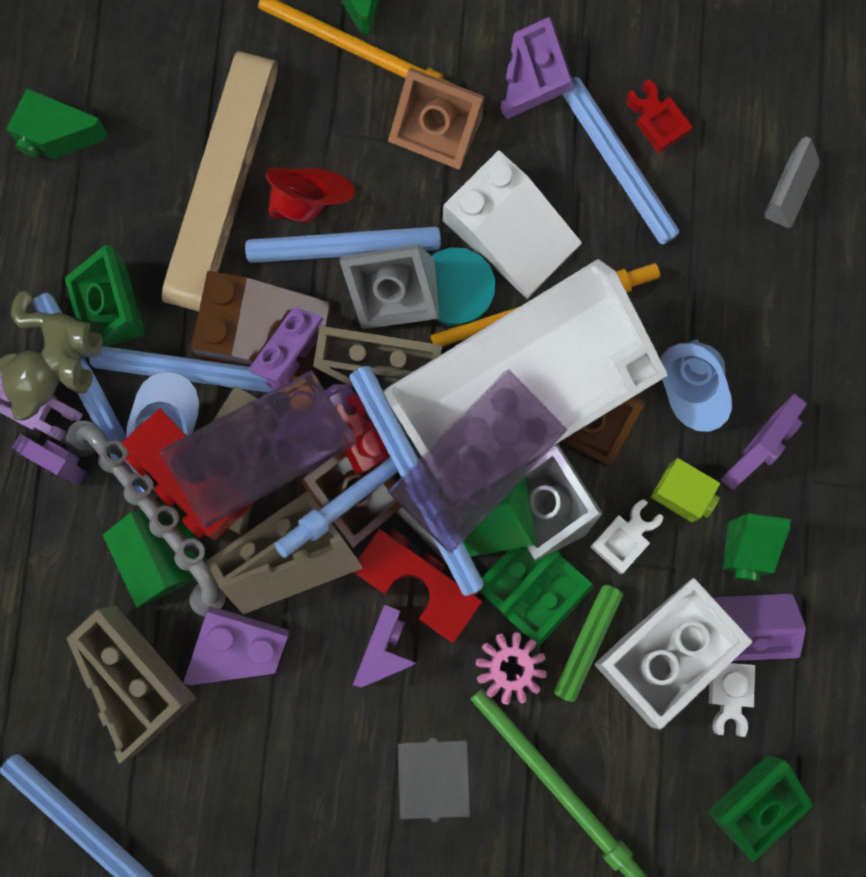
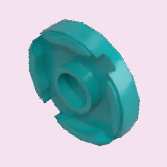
M447 248L436 252L431 256L435 260L439 309L438 319L435 320L445 326L454 327L479 320L488 311L495 295V278L490 265L479 254L466 248Z

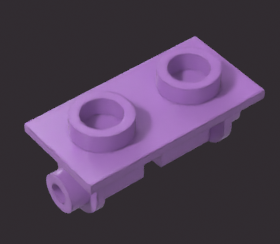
M294 306L248 371L267 379L265 384L276 392H279L281 387L286 388L289 385L288 382L300 366L296 361L297 356L304 359L307 357L318 340L319 328L323 326L321 322L324 318Z

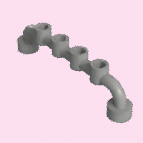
M77 421L73 423L68 429L65 440L68 450L80 457L92 455L95 451L100 455L98 460L100 467L106 472L114 473L125 488V499L130 504L138 505L150 520L149 529L151 533L167 541L175 552L176 565L182 570H189L197 580L198 584L190 595V605L193 611L198 615L206 616L209 606L221 609L225 603L226 595L219 588L209 567L202 560L205 553L203 544L196 539H186L176 526L179 521L177 511L169 506H160L152 496V479L146 474L142 477L138 473H134L125 461L128 451L120 441H109L103 432L92 422ZM107 454H115L119 459L113 460ZM132 486H140L144 492H136ZM158 518H164L168 520L170 525H162L158 521ZM184 551H191L195 555V559L186 557Z

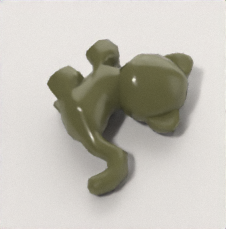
M20 291L13 300L11 318L19 328H42L44 349L41 353L26 350L19 354L5 355L0 359L2 387L6 397L12 403L11 410L15 420H27L38 414L40 407L53 398L60 381L76 393H86L92 384L93 375L91 371L82 368L80 359L81 357H97L103 344V337L100 333L89 331V323L77 321L75 318L59 312L53 314L45 312L28 314L26 311L33 301V296L28 291Z

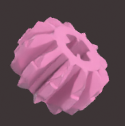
M513 633L510 647H507L503 634L496 635V642L500 650L496 651L490 644L485 643L482 649L492 656L491 660L476 659L477 666L489 667V673L481 674L477 677L478 683H485L493 679L494 683L488 688L486 694L492 698L502 687L501 702L503 704H509L512 690H515L516 697L520 703L526 702L523 687L526 686L531 692L537 694L540 688L531 681L532 676L546 678L547 675L546 671L534 669L533 664L544 661L545 655L543 653L532 657L528 655L536 645V642L532 639L527 641L523 648L520 649V633ZM509 656L516 657L515 663L522 666L521 674L513 675L514 680H506L507 674L504 671H500L501 662H509L507 659Z

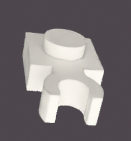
M644 499L632 507L628 523L620 515L617 516L590 546L619 574H623L650 544L642 536V533L657 528L663 520L661 514L655 516L651 522H645L641 519L640 511L647 504Z
M730 663L709 683L708 703L720 705V712L713 719V731L715 734L723 735L724 723L732 718L736 722V735L746 736L748 723L741 714L742 707H754L755 665Z

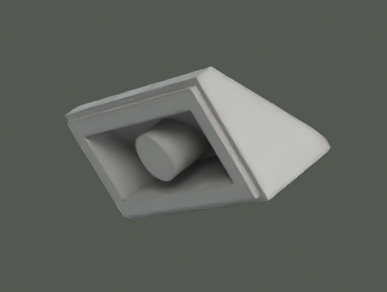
M807 136L802 138L792 151L764 214L766 219L787 228L793 226L819 167V157L811 138Z

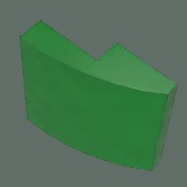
M523 547L508 550L482 578L484 586L479 592L528 639L534 640L539 648L594 587L587 578L562 558L559 551L556 550L539 560H535L528 548Z

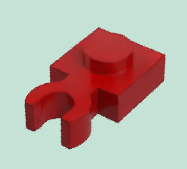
M647 80L644 82L642 89L648 98L639 99L631 90L628 92L626 102L630 109L643 114L638 118L636 124L658 154L690 134L693 127L671 97L663 102L658 100L656 85L652 81Z
M355 394L347 398V402L351 407L350 415L344 411L341 403L330 407L329 410L332 419L337 424L344 426L346 430L337 439L355 473L359 474L389 458L390 454L372 420H366L364 416L365 407L359 395Z

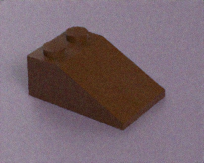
M207 271L191 350L199 360L250 367L294 306L322 316L324 320L321 324L326 327L331 303L254 279ZM317 342L305 359L297 356L296 361L300 366L294 373V376L317 379L318 369L313 367Z

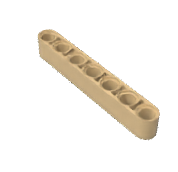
M237 51L233 58L162 291L164 303L199 311L207 271L218 273L275 85L278 67L276 60Z

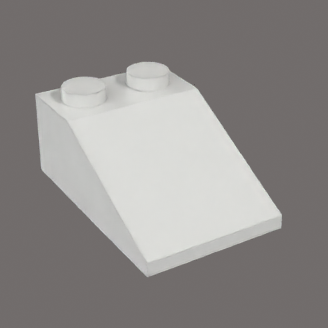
M499 150L443 205V222L527 299L582 243L530 178Z
M692 578L620 639L594 665L650 727L661 730L753 641L706 590Z

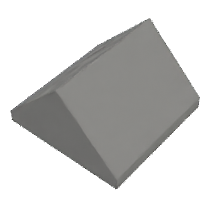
M419 244L342 256L340 258V264L361 329L438 319L439 309L435 260Z
M558 444L551 446L524 467L537 545L528 546L527 548L533 558L539 560L586 536L603 513Z

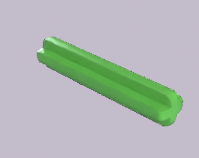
M603 585L554 689L556 696L568 702L576 700L623 597V593L619 589L610 585Z

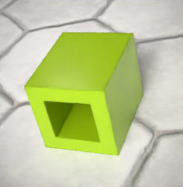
M676 458L667 467L650 498L688 521L694 522L700 519L702 515L708 518L720 499L719 496L715 495V492L721 483L681 459Z

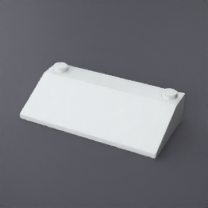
M597 259L383 390V393L452 506H455L665 378L668 374L616 271Z

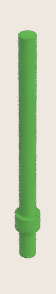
M481 688L470 698L471 701L604 852L603 858L614 871L619 869L625 877H648L631 858L633 855L631 850L622 840L616 841L494 700L486 694V691Z

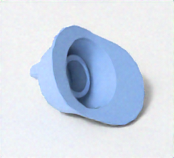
M698 339L669 347L661 356V362L668 374L662 381L670 406L676 417L685 426L696 431H712L720 428L729 419L732 410V398L725 376L726 369L723 358L717 350L709 345L700 343Z
M164 371L150 376L142 383L136 394L127 425V437L161 408L191 440L199 410V399L196 389L187 378L178 373Z

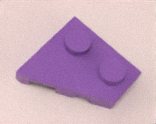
M550 17L514 33L511 47L513 57L508 64L506 80L509 83L506 101L501 102V111L507 119L575 89L555 26Z
M793 394L770 417L755 438L743 451L744 456L724 474L721 481L734 490L763 462L770 466L785 449V446L780 443L784 438L786 441L790 439L803 423L798 419V416L807 403Z
M20 434L12 447L22 456L79 486L88 471L77 466L80 460L78 456L49 440H46L45 444L41 446Z
M209 606L183 684L196 685L275 674L289 630Z

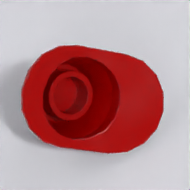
M273 167L268 169L265 175L268 182L272 185L269 197V214L276 219L309 223L318 217L326 205L346 203L353 199L355 193L353 185L346 178L324 169Z

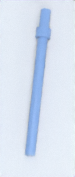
M411 441L410 443L414 451L416 452L417 456L419 457L421 454L417 450L414 443ZM388 458L319 511L312 510L298 521V527L275 543L279 554L286 558L309 539L311 541L317 540L329 530L328 525L394 476L398 470L392 458Z

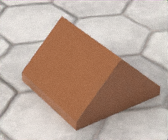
M410 67L388 142L460 170L482 120L484 96Z

